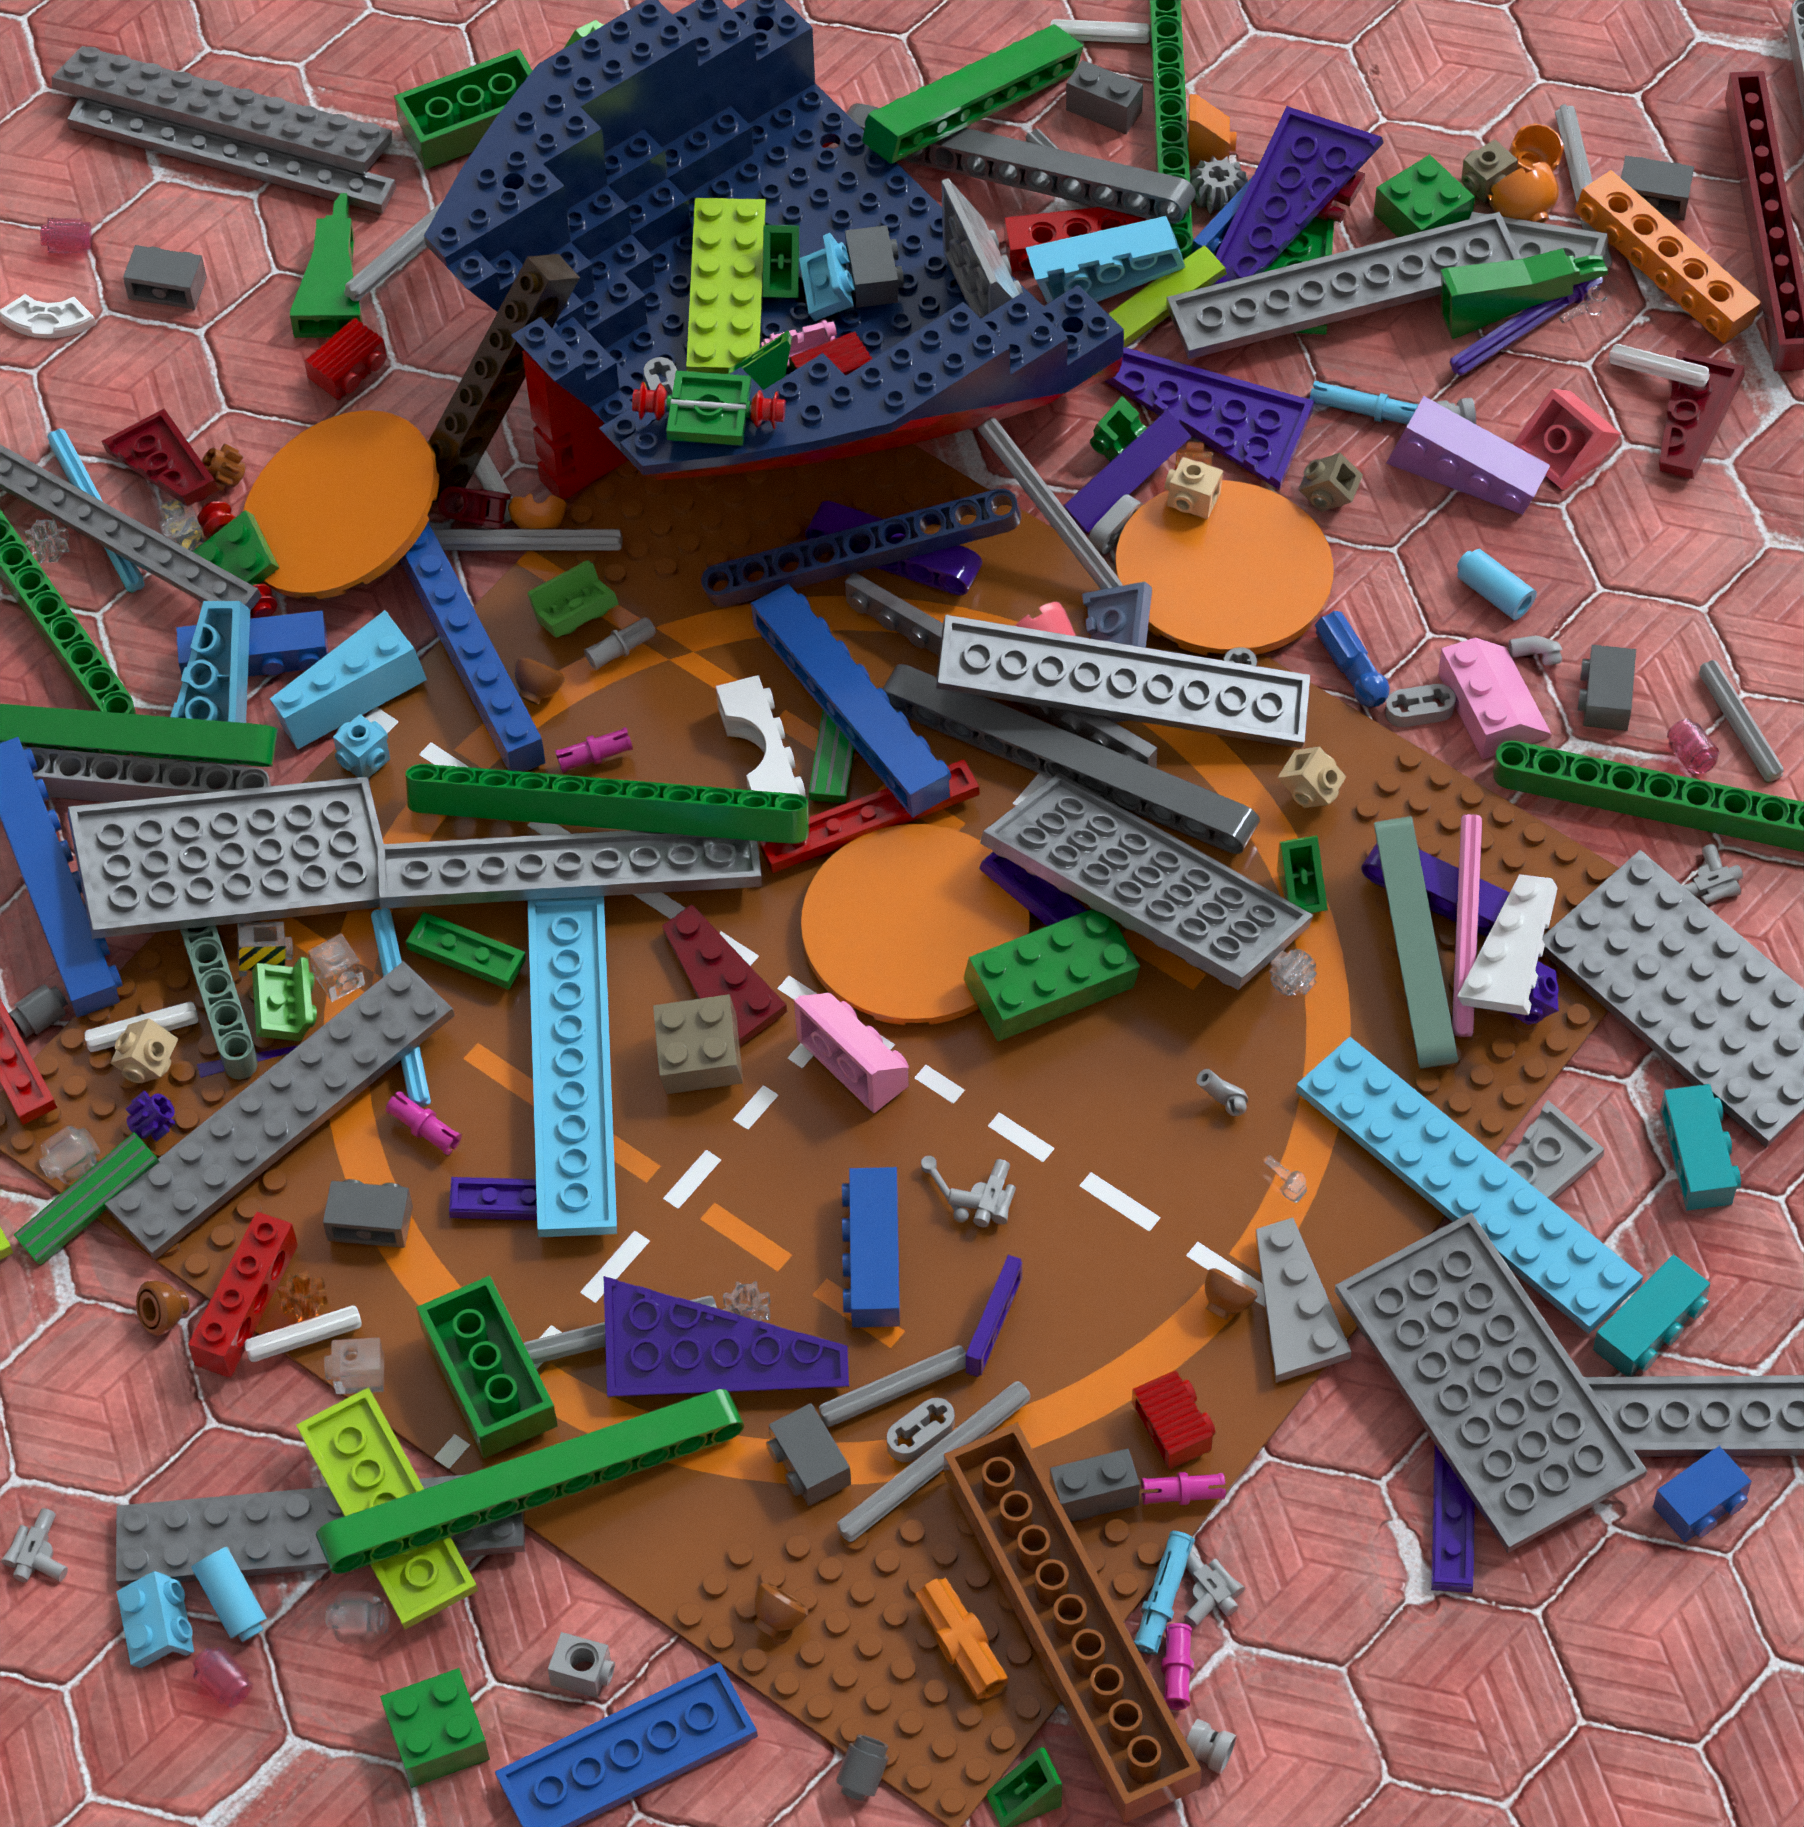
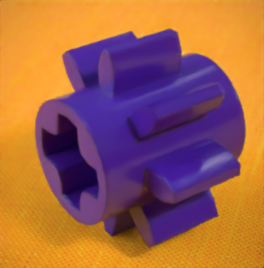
M143 1091L126 1108V1111L130 1114L127 1117V1125L131 1132H135L141 1139H146L151 1135L155 1141H158L175 1125V1121L171 1119L175 1113L174 1107L162 1094L156 1093L149 1097L148 1093Z

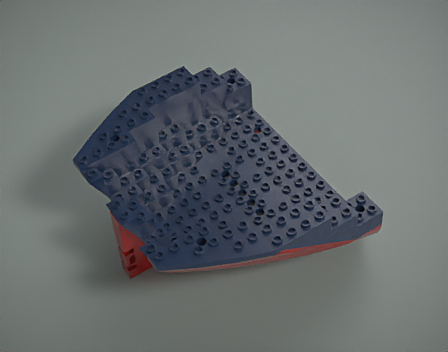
M645 0L540 62L497 115L474 149L424 234L425 245L470 292L496 312L499 311L526 258L529 256L559 254L580 277L553 328L540 317L511 335L524 348L522 353L531 419L537 424L533 427L536 455L541 459L537 463L539 480L554 496L563 500L628 460L644 476L653 477L657 480L730 475L795 467L868 454L975 428L991 417L996 418L997 421L1047 405L1058 398L1115 377L1121 368L1123 360L1124 329L1079 285H1076L1045 306L1021 285L1023 294L1017 295L983 318H980L972 311L943 253L942 207L896 162L890 164L862 142L864 130L815 83L813 27L785 0H746L733 9L729 8L722 0H696L674 14L668 11L658 0ZM833 143L839 145L837 148L834 149L826 148ZM695 198L765 199V225H799L800 258L824 249L823 235L831 233L837 243L842 242L845 245V230L887 225L890 239H896L899 260L894 261L895 267L902 266L904 287L898 288V303L856 308L853 291H851L852 307L824 317L835 321L834 324L837 332L835 339L856 331L863 346L866 347L869 355L872 356V360L845 376L822 353L791 373L790 367H787L785 377L764 390L751 378L752 386L749 399L751 404L752 398L759 390L762 391L764 398L770 399L778 391L779 399L786 401L784 422H777L776 429H773L770 421H763L760 427L756 428L751 420L750 412V417L746 419L743 446L667 440L666 430L669 417L667 409L665 415L659 421L656 420L654 413H646L644 418L640 420L639 412H633L634 389H640L641 383L645 382L644 367L649 360L657 357L668 358L674 363L677 371H686ZM800 261L798 298L806 296ZM762 285L760 348L764 339H768L772 333L776 335L787 330H796L799 333L802 332V327L817 324L819 320L814 321L809 315L807 304L803 302L798 303L796 301L798 298L763 297ZM741 367L730 373L732 375L749 376ZM656 373L661 383L666 382V377H663L661 373Z

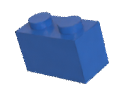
M1719 1445L1657 1489L1653 1508L1685 1543L1695 1535L1699 1538L1707 1535L1717 1525V1519L1727 1512L1730 1515H1734L1740 1511L1749 1500L1747 1496L1752 1481Z

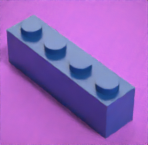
M323 610L250 619L248 676L278 675L283 672L306 671L329 653ZM197 625L176 627L178 663L181 675L183 674L184 667H187L192 651L191 643Z
M897 1167L849 1168V1183H842V1207H850V1218H842L843 1242H850V1253H843V1277H851V1289H843V1312L851 1313L852 1328L900 1326Z

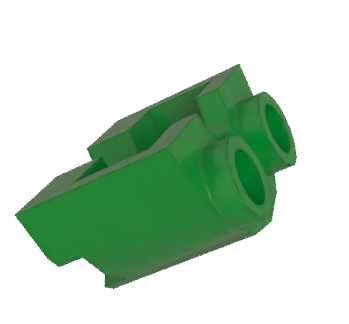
M1123 396L1097 423L1093 430L1094 436L1090 439L1091 447L1097 453L1104 455L1109 461L1114 459L1147 428L1139 419L1140 413Z

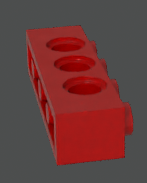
M1100 207L1005 217L1004 240L1011 272L1032 271L1026 247L1146 221V218Z
M256 1211L188 1343L195 1366L228 1378L232 1377L245 1351L244 1342L252 1338L298 1247L292 1223Z

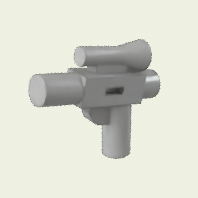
M1709 844L1704 846L1702 853L1706 865L1700 867L1698 876L1693 878L1692 882L1682 886L1695 897L1701 898L1704 905L1725 897L1741 895V888L1737 882L1743 879V872L1740 866L1723 867L1716 845Z
M997 1159L987 1184L982 1182L976 1183L971 1192L951 1188L948 1204L977 1209L973 1222L979 1227H987L990 1219L998 1224H1006L1009 1206L1016 1187L1011 1184L1006 1186L1005 1191L1002 1190L1010 1164L1005 1160Z
M42 1508L34 1527L31 1526L30 1530L28 1527L20 1525L11 1547L1 1559L2 1564L16 1568L13 1573V1577L16 1580L28 1582L31 1573H34L35 1569L59 1582L67 1575L68 1567L52 1559L53 1548L47 1542L49 1538L48 1533L56 1516L53 1511Z
M1191 1550L1185 1568L1193 1576V1580L1196 1583L1193 1587V1597L1197 1602L1185 1614L1184 1618L1190 1625L1197 1627L1214 1607L1220 1609L1226 1617L1232 1615L1239 1607L1233 1599L1241 1595L1245 1587L1231 1577L1217 1559L1209 1563L1210 1569Z

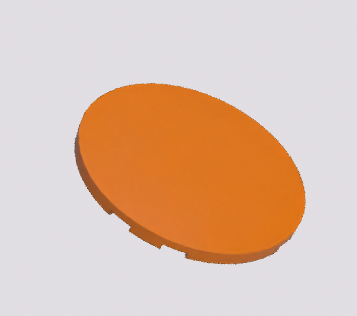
M363 410L348 412L323 420L309 427L281 448L257 477L243 508V511L246 510L254 515L279 566V569L263 582L274 591L289 597L299 599L301 596H316L317 599L345 594L346 589L361 582L366 585L394 566L409 551L423 532L429 521L427 515L432 501H436L438 495L439 474L436 469V456L423 434L412 423L400 416L384 411Z
M1222 480L1220 496L1208 519L1167 506L1169 491H1164L1143 504L1131 516L1120 534L1115 557V574L1122 582V585L1145 581L1152 587L1148 630L1157 637L1162 635L1178 643L1179 648L1202 655H1207L1208 652L1226 654L1233 648L1243 647L1258 655L1276 650L1307 632L1320 613L1324 611L1329 601L1334 567L1331 549L1321 529L1295 503L1282 495L1256 485Z
M929 824L896 825L882 828L854 839L835 852L822 865L814 876L804 899L801 916L802 941L812 971L825 989L838 1001H845L853 1009L855 1008L874 1016V1020L898 1025L929 1022V1025L963 1017L979 1009L963 979L968 958L1029 934V910L979 869L981 862L993 852V850L980 844V840L966 833L943 826Z

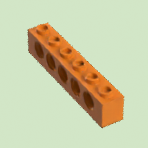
M1612 170L1582 189L1574 212L1597 232L1607 233L1609 244L1613 245L1635 267H1638L1660 289L1673 298L1683 310L1699 321L1709 333L1725 344L1753 324L1762 302Z

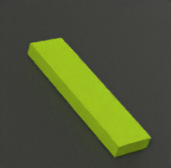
M1205 245L1183 260L1186 268L1156 279L1109 313L1124 329L1123 347H1126L1170 315L1166 306L1167 297L1211 286L1227 274L1224 265Z

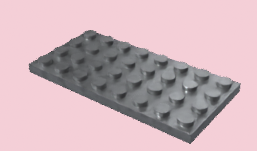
M1060 773L985 829L980 844L993 850L996 855L1009 859L1023 867L1028 873L1046 880L1060 891L1074 896L1088 904L1093 910L1104 913L1121 923L1123 927L1134 930L1153 941L1158 947L1169 950L1185 959L1190 965L1199 967L1218 978L1223 984L1232 986L1237 990L1309 928L1313 918L1311 913Z
M368 777L68 807V820L92 939L380 908L377 845L384 843Z
M1641 850L1543 936L1542 940L1545 944L1543 954L1694 1086L1711 1084L1714 1098H1720L1723 1111L1766 1148L1804 1113V989Z
M1472 1212L1335 1285V1293L1507 1553L1646 1477L1647 1469Z

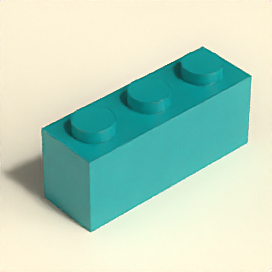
M1711 1084L1664 1090L1660 1111L1686 1211L1732 1205L1736 1189L1741 1188V1176L1738 1166H1732L1729 1155L1732 1154V1142L1729 1132H1723L1720 1121L1723 1120V1108L1720 1098H1714Z
M1673 1254L1596 1332L1593 1351L1626 1377H1633L1639 1370L1647 1371L1656 1361L1659 1355L1657 1351L1665 1343L1671 1346L1680 1337L1686 1321L1690 1317L1696 1320L1706 1310L1710 1303L1707 1296L1711 1283Z

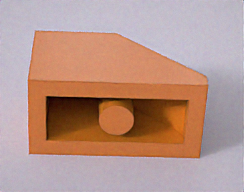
M1189 94V166H1198L1200 160L1209 163L1212 155L1216 160L1222 161L1226 156L1229 160V152H1236L1237 137L1236 132L1230 131V117L1197 94Z

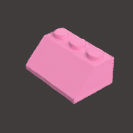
M1472 638L1441 648L1438 674L1443 684L1454 691L1456 697L1455 707L1482 760L1495 756L1496 750L1503 742L1519 741L1533 744L1551 738V732L1506 647L1478 638Z
M831 993L803 995L794 1000L797 1040L873 1113H876L909 1086V1065L906 1059L898 1051L894 1050L892 1052L883 1044L881 1036L873 1027L864 1026L857 1019L855 1011L847 1002L842 1001L840 1003Z

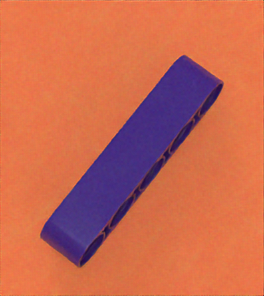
M823 501L809 523L805 536L808 540L883 519L835 502ZM901 533L895 534L889 539V543L898 544L905 538V535ZM861 543L854 548L853 552L857 554L863 553L869 548L870 544ZM957 545L876 568L960 596L967 594L982 565V559L973 550Z
M1376 842L1362 864L1361 870L1366 878L1385 888ZM1418 849L1430 910L1457 923L1459 868ZM1482 879L1479 882L1477 933L1488 937L1510 892Z

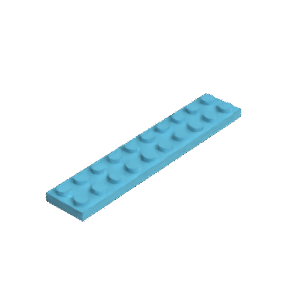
M604 896L528 900L538 1237L617 1234Z
M1347 1038L1296 1084V1092L1452 1222L1472 1212L1510 1270L1586 1333L1589 1334L1642 1284L1643 1276L1353 1038Z

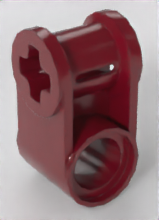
M448 487L440 494L438 507L440 512L450 519L472 522L474 525L506 529L507 524L504 523L507 500L511 499L512 494L486 489L476 490ZM461 495L464 499V506L459 512L456 508V502Z

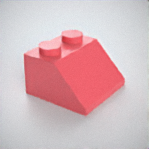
M1552 388L1513 445L1549 464L1550 467L1545 476L1560 489L1565 490L1603 461L1621 433L1572 391Z

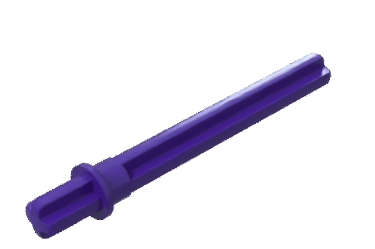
M1600 277L1573 285L1572 295L1525 309L1452 357L1449 361L1452 367L1451 370L1454 374L1465 375L1572 303H1581L1586 294L1603 283V278Z

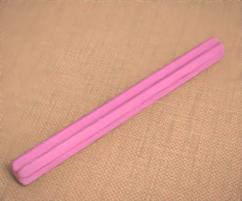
M1470 814L1462 816L1460 833L1452 1017L1453 1034L1457 1037L1472 1036L1474 1025V1007L1463 1006L1457 997L1476 960L1482 818L1479 815Z

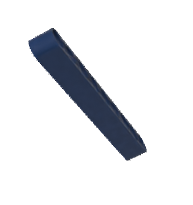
M1004 488L995 489L715 564L703 572L701 584L711 603L718 607H729L759 599L786 584L796 589L852 574L853 572H860L1006 533L1015 529L1020 524L1021 510L1015 495L1010 490ZM1002 505L1012 507L1010 512L1005 515L995 514L996 509ZM966 515L976 516L973 523L969 525L959 523L962 517ZM931 524L941 526L934 534L928 535L924 533L925 529ZM900 533L905 535V538L900 543H889V539L893 535ZM861 543L870 544L869 548L863 553L857 554L853 552L854 548ZM834 553V557L829 562H818L822 554ZM790 562L799 563L796 570L792 572L783 571L786 564ZM756 571L764 572L760 580L756 582L747 581L752 573ZM728 581L725 589L721 591L712 590L717 582Z

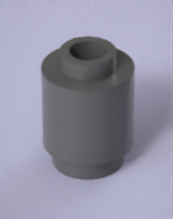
M43 984L15 1003V1009L9 1012V1015L25 1038L33 1033L37 1036L66 1015L63 1007L68 1005V1002L56 986L49 989L46 984Z
M857 1735L855 1742L850 1743L836 1779V1782L843 1786L842 1794L860 1801H864L866 1795H876L889 1759L886 1755L889 1747L887 1744L866 1735Z

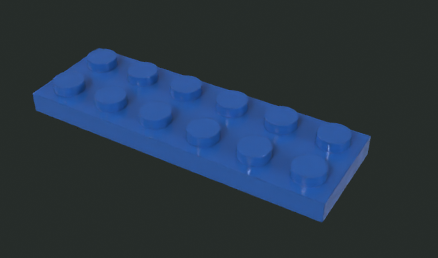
M718 1662L495 1771V1775L521 1827H576L757 1738L758 1734L722 1664Z

